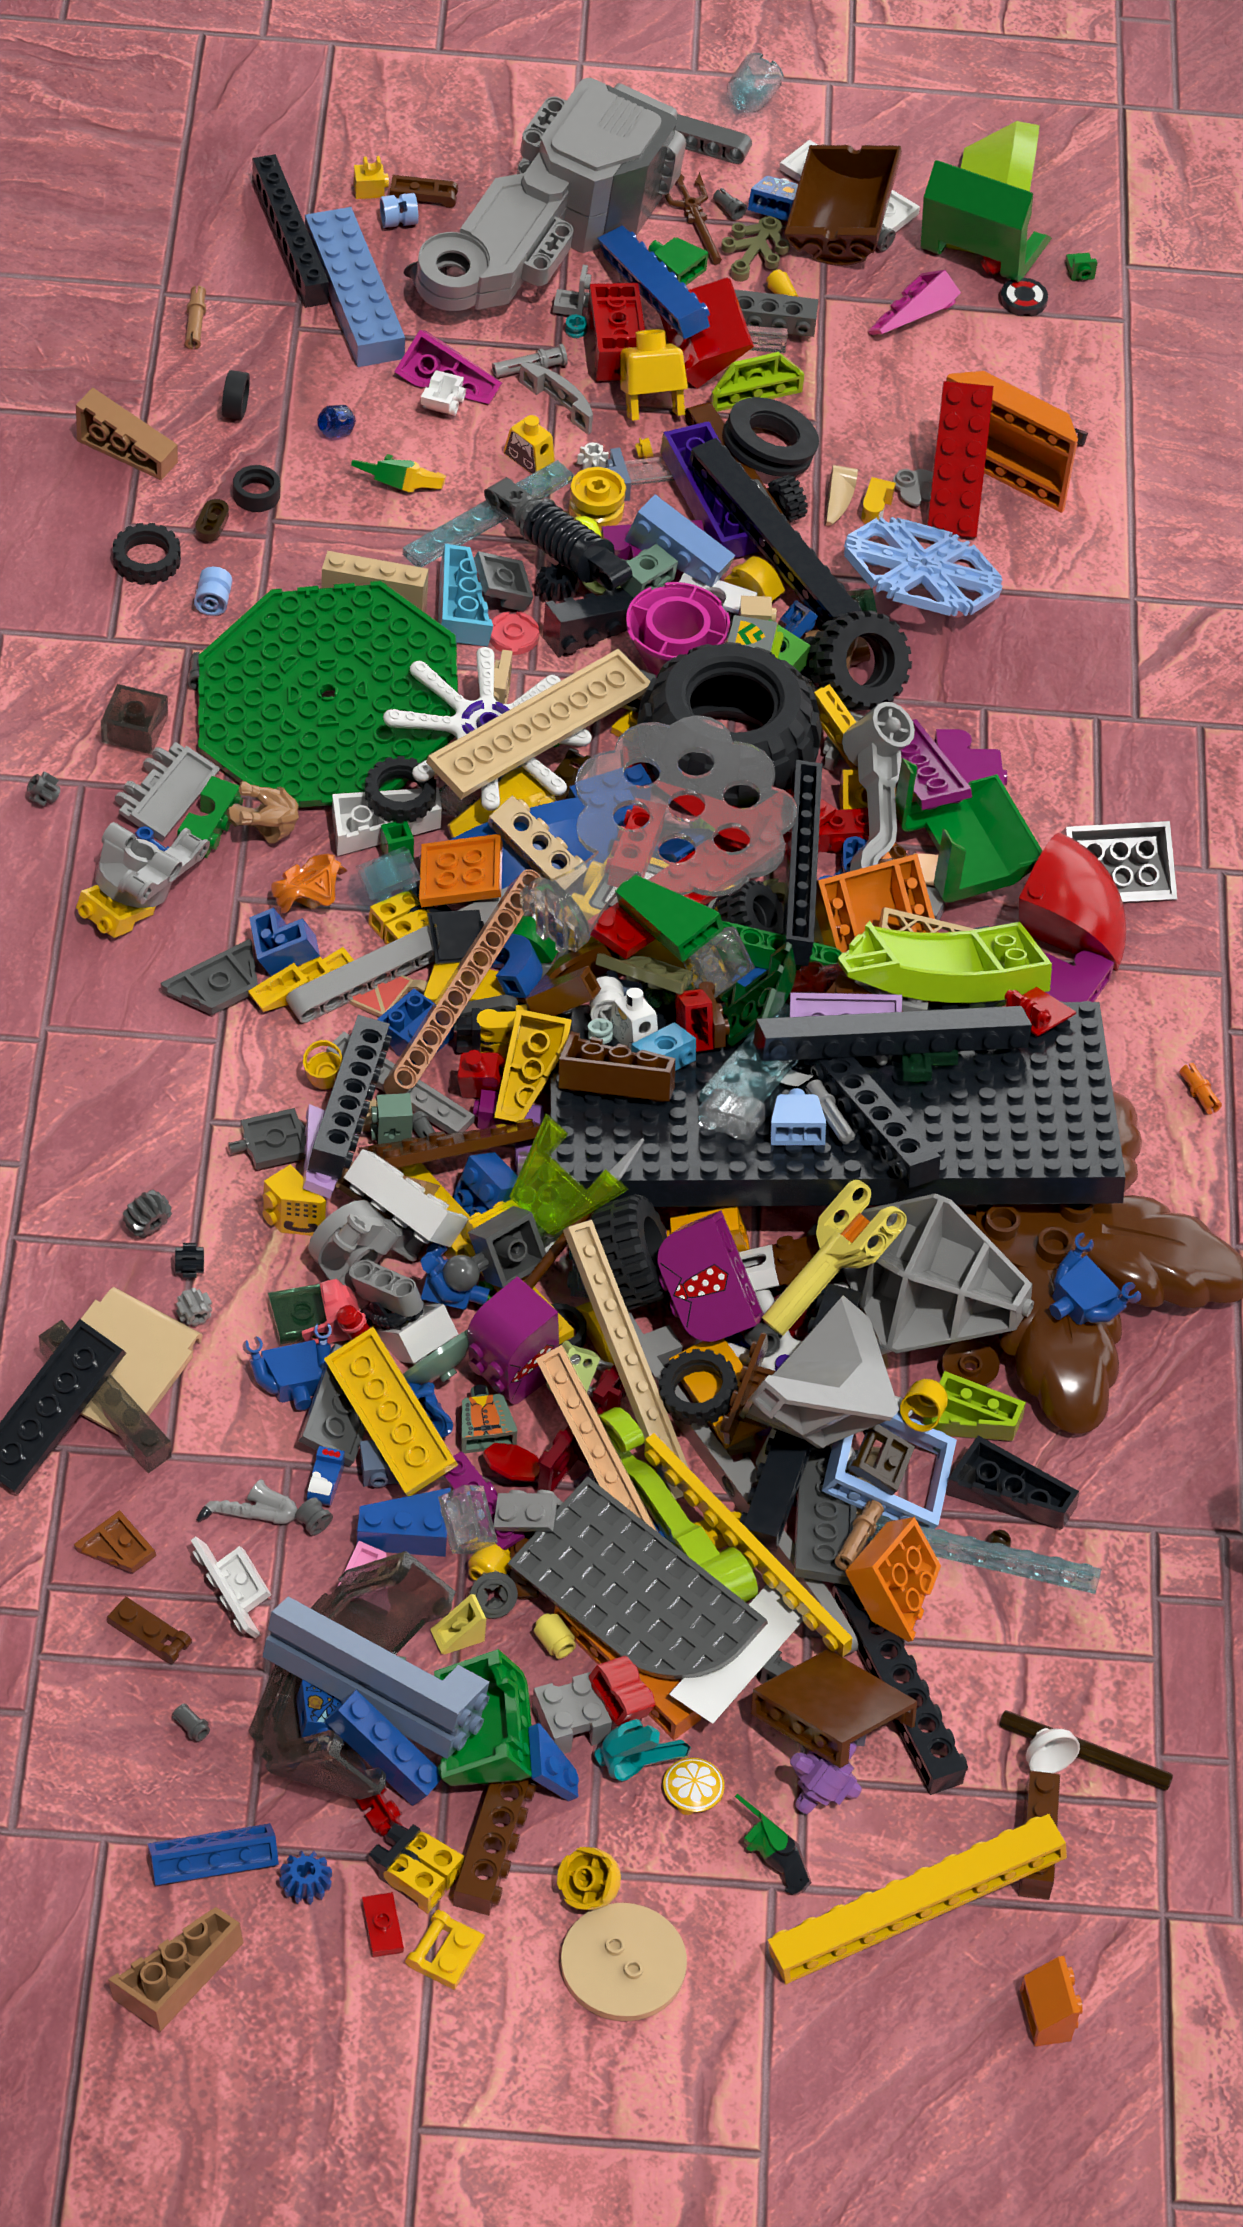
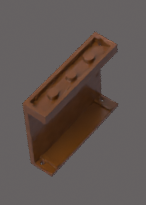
M826 1649L754 1688L751 1714L835 1766L842 1768L849 1764L850 1743L893 1719H897L900 1723L906 1724L911 1728L915 1727L917 1701L835 1652Z

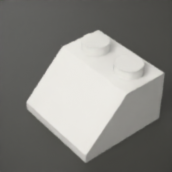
M424 1302V1313L417 1320H411L391 1330H383L381 1326H378L375 1330L386 1348L400 1362L415 1365L427 1357V1354L437 1350L458 1335L444 1304Z

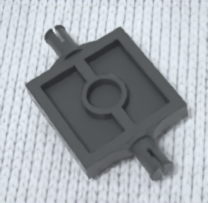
M295 1108L241 1120V1130L244 1139L228 1142L229 1153L232 1154L246 1150L251 1156L256 1170L306 1159V1154H304L306 1125L304 1126L298 1119Z

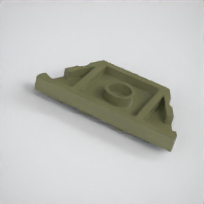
M597 954L596 965L624 974L627 980L647 982V986L652 989H666L683 994L692 983V971L652 957L630 956L624 959L619 955V959H615L606 954Z

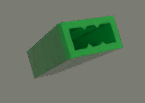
M636 874L628 881H624L615 890L619 906L681 962H684L724 930L720 913Z

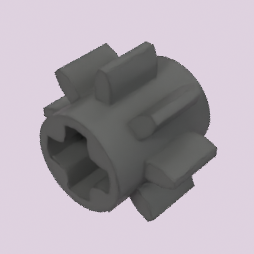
M45 771L41 776L35 774L27 785V791L32 793L29 799L41 806H45L46 802L49 804L54 803L60 794V786L56 785L59 779Z

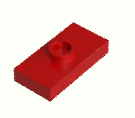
M393 1892L362 1897L372 1957L404 1953Z

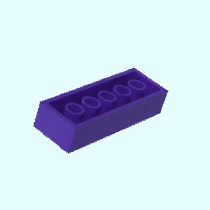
M710 422L663 432L660 453L694 518L702 520L704 532L735 555L734 558L761 552L689 467L692 448L714 438L718 439Z

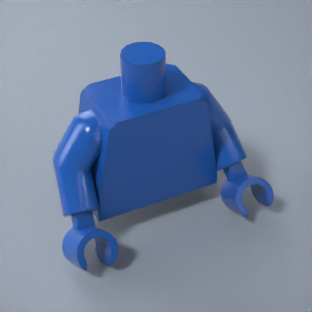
M1080 1233L1075 1238V1245L1077 1247L1074 1250H1070L1058 1266L1053 1282L1056 1288L1052 1295L1056 1302L1050 1305V1312L1057 1320L1069 1315L1076 1324L1080 1325L1086 1322H1110L1127 1307L1126 1304L1128 1302H1138L1141 1299V1293L1137 1291L1134 1295L1128 1296V1293L1135 1288V1284L1132 1282L1126 1283L1122 1287L1121 1292L1087 1255L1082 1258L1081 1254L1092 1250L1094 1243L1091 1239L1087 1246L1081 1247L1080 1241L1084 1238L1085 1234Z
M432 1242L427 1247V1254L420 1261L423 1270L428 1273L421 1299L459 1309H466L470 1301L482 1305L486 1303L490 1292L488 1288L475 1285L468 1291L457 1292L446 1285L443 1279V1267L448 1259L444 1260L442 1255L447 1251V1247Z
M327 1323L328 1333L324 1336L318 1333V1324L314 1327V1335L319 1339V1344H316L315 1340L263 1350L261 1351V1356L259 1354L263 1346L261 1338L254 1337L257 1345L255 1350L250 1349L248 1341L245 1340L243 1350L252 1357L249 1361L256 1383L270 1394H275L279 1402L294 1401L296 1409H308L312 1403L311 1396L315 1395L326 1364L324 1358L329 1355L331 1350V1344L327 1341L332 1332L329 1323Z

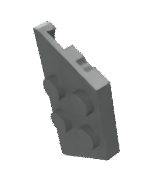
M248 939L161 982V991L211 1015L249 997L248 991L258 985L252 941Z

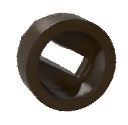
M1001 1529L994 1530L988 1537V1550L997 1556H1002L1009 1552L1011 1547L1009 1533Z

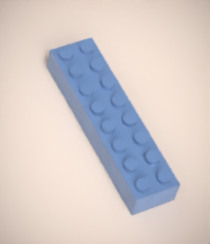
M352 207L306 214L305 226L329 281V298L357 367L402 360L405 355V335Z

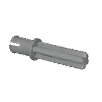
M820 1080L809 1082L806 1086L807 1089H805L806 1093L818 1096L826 1121L843 1144H849L850 1141L854 1140L855 1134L836 1107L834 1096L826 1091Z

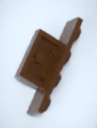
M761 1332L758 1342L753 1341L749 1352L751 1360L748 1366H743L739 1381L741 1386L739 1391L734 1390L730 1400V1407L732 1409L729 1416L725 1415L723 1417L720 1432H723L725 1444L731 1445L740 1421L768 1429V1425L747 1417L742 1419L739 1416L747 1400L768 1375H773L776 1372L775 1370L761 1367L768 1349V1338L765 1333Z

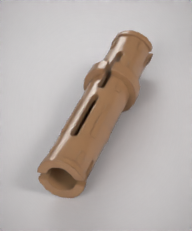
M199 285L197 293L196 286L191 288L190 302L187 304L189 315L185 346L189 349H193L194 342L195 349L201 346L203 315L206 313V289Z
M869 1500L861 1515L857 1516L853 1521V1529L835 1558V1564L841 1570H847L861 1553L868 1537L875 1533L877 1521L884 1512L880 1502L876 1500L870 1502Z

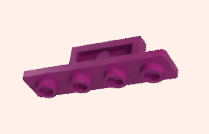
M463 1452L454 1455L453 1457L458 1466L443 1476L491 1540L500 1546L501 1549L506 1550L525 1538L524 1531H497L493 1527L498 1498L495 1488L489 1481L485 1482Z

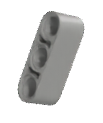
M360 1260L350 1267V1277L358 1296L370 1302H379L382 1307L405 1317L417 1315L423 1309V1301L412 1279L369 1260Z

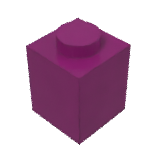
M481 1090L480 1101L475 1100L473 1114L475 1117H478V1129L490 1128L499 1124L512 1125L511 1121L494 1118L499 1097L498 1091Z

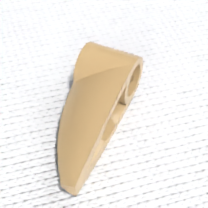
M832 466L826 526L836 522L848 508L854 494L858 469Z

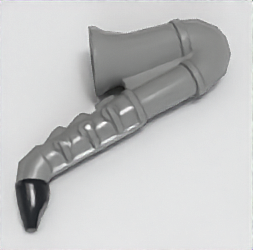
M260 1479L253 1486L247 1498L248 1501L256 1502L255 1505L250 1503L239 1504L237 1501L229 1502V1500L221 1502L218 1500L209 1501L199 1512L196 1521L201 1522L216 1512L248 1519H260L273 1522V1524H287L295 1519L298 1509L295 1502L288 1496L271 1490Z

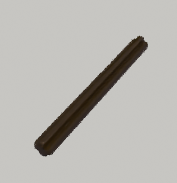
M1008 1710L1003 1712L999 1723L1000 1727L1034 1739L1036 1733L1042 1729H1055ZM1076 1737L1080 1744L1078 1757L1163 1790L1169 1789L1173 1779L1172 1773Z

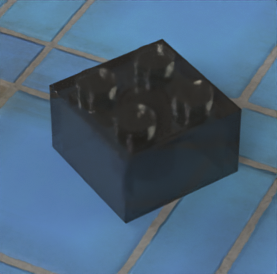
M117 684L101 719V742L152 754L168 718V696Z

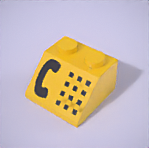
M290 1164L264 1180L262 1213L266 1222L271 1226L274 1225L281 1233L312 1236L318 1226L326 1219V1200L321 1195L303 1189V1176Z

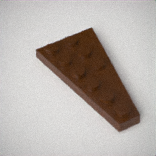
M522 1119L512 1125L499 1124L490 1128L452 1134L434 1132L428 1134V1137L425 1138L411 1137L398 1142L359 1147V1152L362 1149L373 1152L393 1167L400 1168L543 1137L544 1129L543 1125L533 1121V1119Z

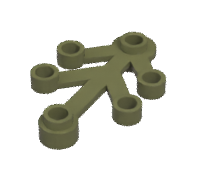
M772 216L764 217L759 220L758 224L745 226L742 223H734L731 229V235L734 238L725 237L722 239L721 249L726 253L748 248L742 259L736 260L731 265L730 276L733 280L743 282L749 278V265L759 250L765 259V266L767 268H778L780 257L772 253L766 240L768 238L772 239L775 244V252L780 255L789 252L790 243L788 240L782 239L779 233L782 224L777 218ZM759 233L756 237L741 239L745 235Z

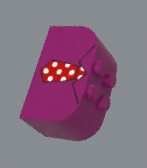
M722 1210L679 1227L663 1241L658 1252V1265L661 1271L659 1280L664 1291L668 1290L673 1301L670 1302V1306L676 1318L680 1317L685 1330L691 1336L706 1342L717 1341L756 1326L763 1319L761 1318L764 1315Z
M517 1276L484 1303L472 1318L467 1331L469 1366L477 1375L482 1376L497 1393L502 1394L512 1404H519L547 1382L536 1359L559 1347L558 1311Z

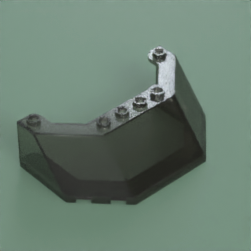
M404 1551L346 1570L338 1578L341 1584L330 1595L324 1593L313 1604L311 1609L397 1655L427 1622L444 1618L449 1614L456 1591L411 1554ZM275 1664L249 1728L251 1737L257 1742L255 1746L260 1756L266 1761L265 1766L267 1770L277 1776L359 1800L381 1794L386 1785V1773L379 1767L367 1770L360 1755L347 1742L343 1743V1739L334 1731L327 1730L307 1737L301 1736L297 1694L303 1679Z

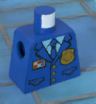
M765 176L751 188L747 210L788 221L798 184L790 182L786 178L778 179Z
M302 1680L297 1694L301 1736L304 1739L316 1740L315 1749L317 1752L323 1754L331 1753L334 1750V1743L343 1744L345 1741L324 1720L341 1700Z

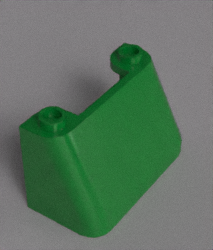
M499 1649L434 1671V1676L443 1681L460 1665L489 1681L487 1691L489 1701L481 1716L484 1719L483 1725L476 1735L471 1734L460 1751L456 1750L448 1759L442 1757L441 1764L438 1766L441 1779L451 1786L521 1781L532 1777L528 1728L532 1726L528 1683L523 1671Z

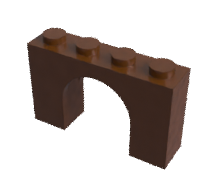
M596 941L559 957L525 998L528 1011L556 1016L593 1000L601 990L595 977L605 974L610 970L596 965L597 954H606L615 959H619V955L600 941Z

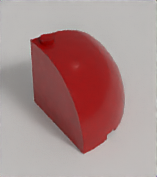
M1056 833L1039 856L1019 896V922H1021L1033 938L1075 955L1082 951L1094 952L1113 961V970L1118 971L1126 943V917L1119 890L1106 867L1092 852L1074 839L1062 833Z

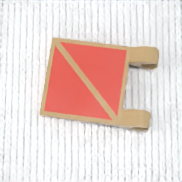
M401 975V977L386 984L381 983L377 985V988L363 995L353 996L349 1004L380 1017L413 988L424 995L428 982L413 980Z

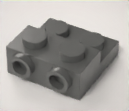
M478 551L474 561L484 595L499 598L502 607L525 611L533 600V592L529 585L523 561Z

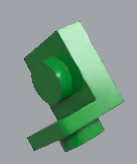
M1090 253L1066 254L1065 263L1071 281L1095 279L1098 264L1096 258L1091 259Z

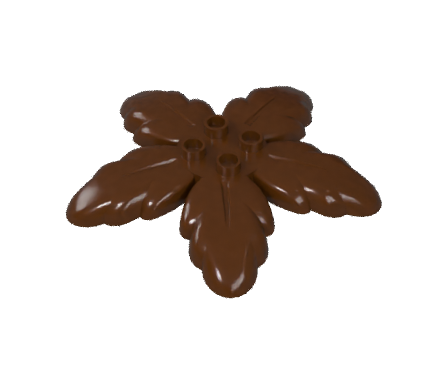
M1113 1091L1126 1176L1125 1192L1138 1177L1137 1164L1134 1160L1140 1154L1142 1139L1140 1131L1137 1129L1138 1118L1135 1107L1124 1095ZM1129 1195L1124 1196L1123 1203L957 1205L1032 1283L1031 1300L1034 1301V1306L1029 1317L1024 1316L1016 1330L999 1333V1343L1006 1353L1015 1355L1019 1381L1028 1393L1038 1397L1046 1417L1055 1426L1070 1433L1083 1434L1097 1428L1104 1420L1109 1405V1389L1115 1384L1119 1374V1358L1115 1344L1121 1340L1122 1336L1120 1314L1110 1322H1086L1080 1325L1076 1324L1069 1315L1057 1320L1050 1312V1305L1056 1302L1052 1295L1056 1288L1053 1282L1058 1266L1068 1252L1077 1247L1075 1245V1238L1078 1234H1085L1084 1238L1080 1241L1081 1247L1087 1246L1091 1239L1094 1243L1092 1250L1081 1254L1082 1258L1087 1255L1121 1292L1122 1287L1126 1283H1134L1135 1288L1128 1293V1296H1132L1135 1292L1139 1291L1141 1299L1136 1302L1137 1304L1146 1307H1158L1165 1300L1181 1307L1198 1308L1203 1307L1209 1301L1232 1303L1243 1299V1257L1228 1243L1213 1234L1198 1217L1182 1213H1170L1166 1205L1150 1197Z

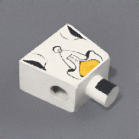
M631 988L627 990L626 996L613 1001L611 1014L612 1033L621 1044L627 1045L631 1049L632 1043L658 1031L656 1012L643 998V991L641 989Z

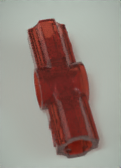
M811 961L809 966H801L800 970H796L791 993H827L839 974L845 977L847 975L838 963L823 966L820 962ZM847 977L851 981L855 982V979Z

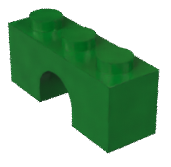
M211 776L200 794V810L208 815L199 816L189 812L177 830V837L183 829L188 828L191 830V834L199 839L210 841L209 849L204 858L209 856L212 849H217L223 831H228L231 822L228 821L227 816L228 808L232 807L233 804L243 805L239 785Z

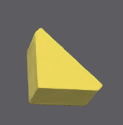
M470 1594L430 1629L441 1654H448L485 1641L486 1617L474 1594Z

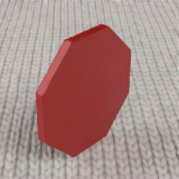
M493 1443L483 1452V1456L490 1469L511 1479V1481H534L540 1471L537 1455L516 1444Z

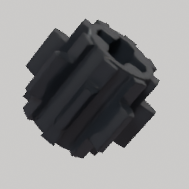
M183 1243V1247H176V1274H183V1278H197V1274L204 1273V1247H196V1243Z

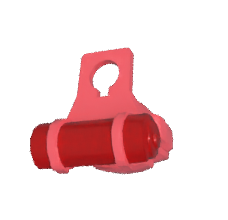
M338 1279L320 1283L327 1321L324 1324L318 1325L317 1331L318 1333H328L327 1323L330 1324L332 1332L327 1338L328 1343L345 1340L351 1341L371 1328L366 1322L365 1314L359 1311L358 1301L350 1287L343 1285ZM314 1327L301 1332L305 1341L315 1340L316 1344H319V1339L312 1338Z

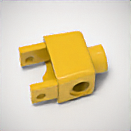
M653 329L636 332L637 347L625 348L621 351V390L625 392L627 417L632 421L639 420L638 394L671 391L673 412L678 416L685 415L684 389H688L683 351L673 344H666L665 330Z

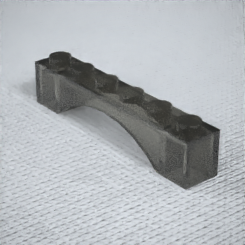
M60 1320L38 1336L40 1353L47 1360L71 1330L63 1320ZM110 1374L91 1400L113 1426L130 1454L147 1473H150L172 1457L171 1441Z

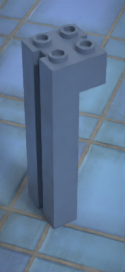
M289 1596L271 1612L268 1627L271 1634L266 1638L263 1658L341 1701L357 1690L404 1736L447 1759L456 1750L460 1751L464 1747L471 1734L476 1735L481 1729L484 1719L481 1717L482 1712L489 1701V1696L487 1695L489 1681L458 1665L442 1681Z

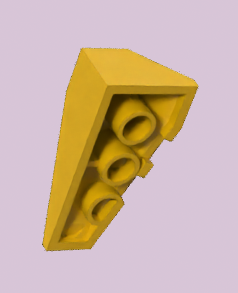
M522 766L509 771L498 782L499 807L512 795L517 800L522 799L529 808L556 801L555 796L549 793ZM480 798L447 825L451 837L454 838L476 826L487 823L489 816L496 810L488 811L484 809Z
M517 1009L494 1118L511 1122L525 1119L559 1061L569 1037L571 1019Z

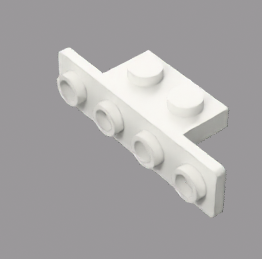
M195 1536L191 1539L196 1548L193 1554L202 1566L206 1565L209 1570L206 1576L215 1588L219 1587L223 1595L220 1596L221 1602L229 1611L232 1610L236 1618L233 1621L242 1634L247 1632L256 1639L260 1636V1633L248 1612L270 1597L271 1593L242 1547L239 1546L217 1562L207 1544Z

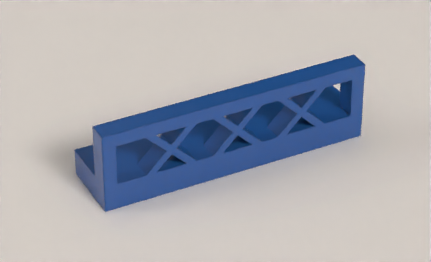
M271 1823L147 1843L155 1885L279 1865L276 1835Z

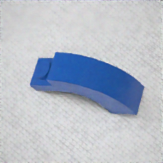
M511 934L491 965V968H502L496 977L504 993L517 998H526L541 980L543 974L541 962L530 941L518 934Z

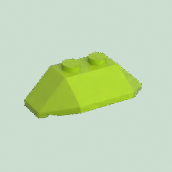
M780 352L736 361L725 370L713 389L711 404L719 412L732 409L737 402L746 398L763 397L775 399L801 393L803 391L805 374Z

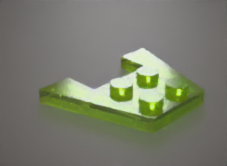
M546 1114L509 1197L520 1208L532 1212L535 1222L548 1234L554 1235L629 1189L607 1169L601 1173L588 1189L581 1185L550 1156L569 1133Z

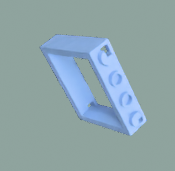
M898 1412L890 1421L879 1424L900 1438L937 1454L925 1509L894 1494L890 1495L884 1490L846 1473L845 1470L853 1435L834 1442L823 1483V1492L857 1506L862 1510L869 1500L870 1502L876 1500L884 1508L880 1518L886 1521L915 1517L925 1537L939 1525L957 1439L935 1429L926 1432L915 1431L906 1424L902 1415ZM911 1419V1421L919 1425H924L916 1419Z

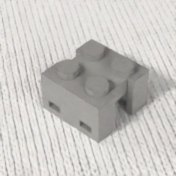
M591 1672L572 1677V1683L558 1687L550 1683L536 1687L533 1691L532 1708L538 1723L543 1726L564 1754L571 1752L573 1735L588 1731L590 1734L589 1742L593 1746L603 1743L604 1738L611 1732L612 1721L603 1700L597 1696L589 1680Z

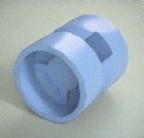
M414 193L401 194L399 198H396L394 195L380 197V216L384 228L396 227L399 225V222L404 226L418 224V204Z
M207 567L200 573L194 605L201 613L216 616L224 613L227 609L232 587V576L228 571L220 567Z

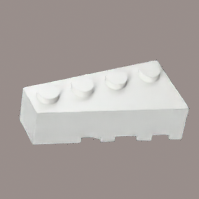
M436 787V800L432 810L427 811V815L422 819L420 817L416 818V821L411 823L407 821L413 835L441 828L442 807L439 787ZM422 788L380 792L388 799L405 802L418 797L422 793ZM365 792L332 795V818L337 856L380 845L381 825L396 822L393 820L391 822L385 821L382 816L377 817L374 814V810H370L367 806Z
M362 1149L344 1176L346 1180L352 1183L350 1189L363 1197L367 1194L373 1199L371 1204L382 1212L390 1211L394 1214L392 1220L404 1228L410 1226L415 1230L413 1235L426 1244L431 1241L451 1247L469 1218L461 1213L448 1211L449 1205L429 1193L425 1195L424 1192L426 1190L424 1187L409 1178H402L404 1174L375 1153Z

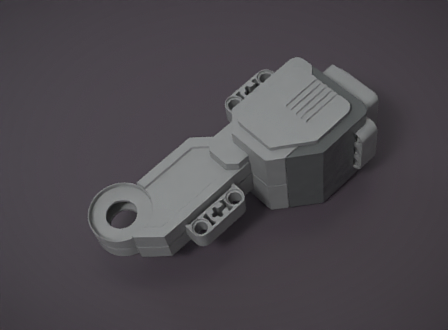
M593 78L582 79L567 101L559 97L547 98L522 134L520 153L523 159L518 165L517 174L495 178L460 228V233H439L427 239L421 246L415 281L420 296L430 305L446 311H461L474 305L477 310L506 305L510 303L524 281L536 286L545 285L561 264L570 248L581 253L599 249L601 247L598 237L622 225L629 232L633 231L637 236L663 195L670 192L681 174L686 139L680 132L675 130L677 110L623 84L618 83L613 88ZM446 266H454L460 268L466 274L459 277H451L443 274L439 269Z

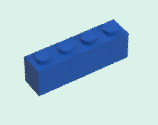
M357 1690L345 1697L324 1720L412 1806L427 1797L441 1780L438 1768Z

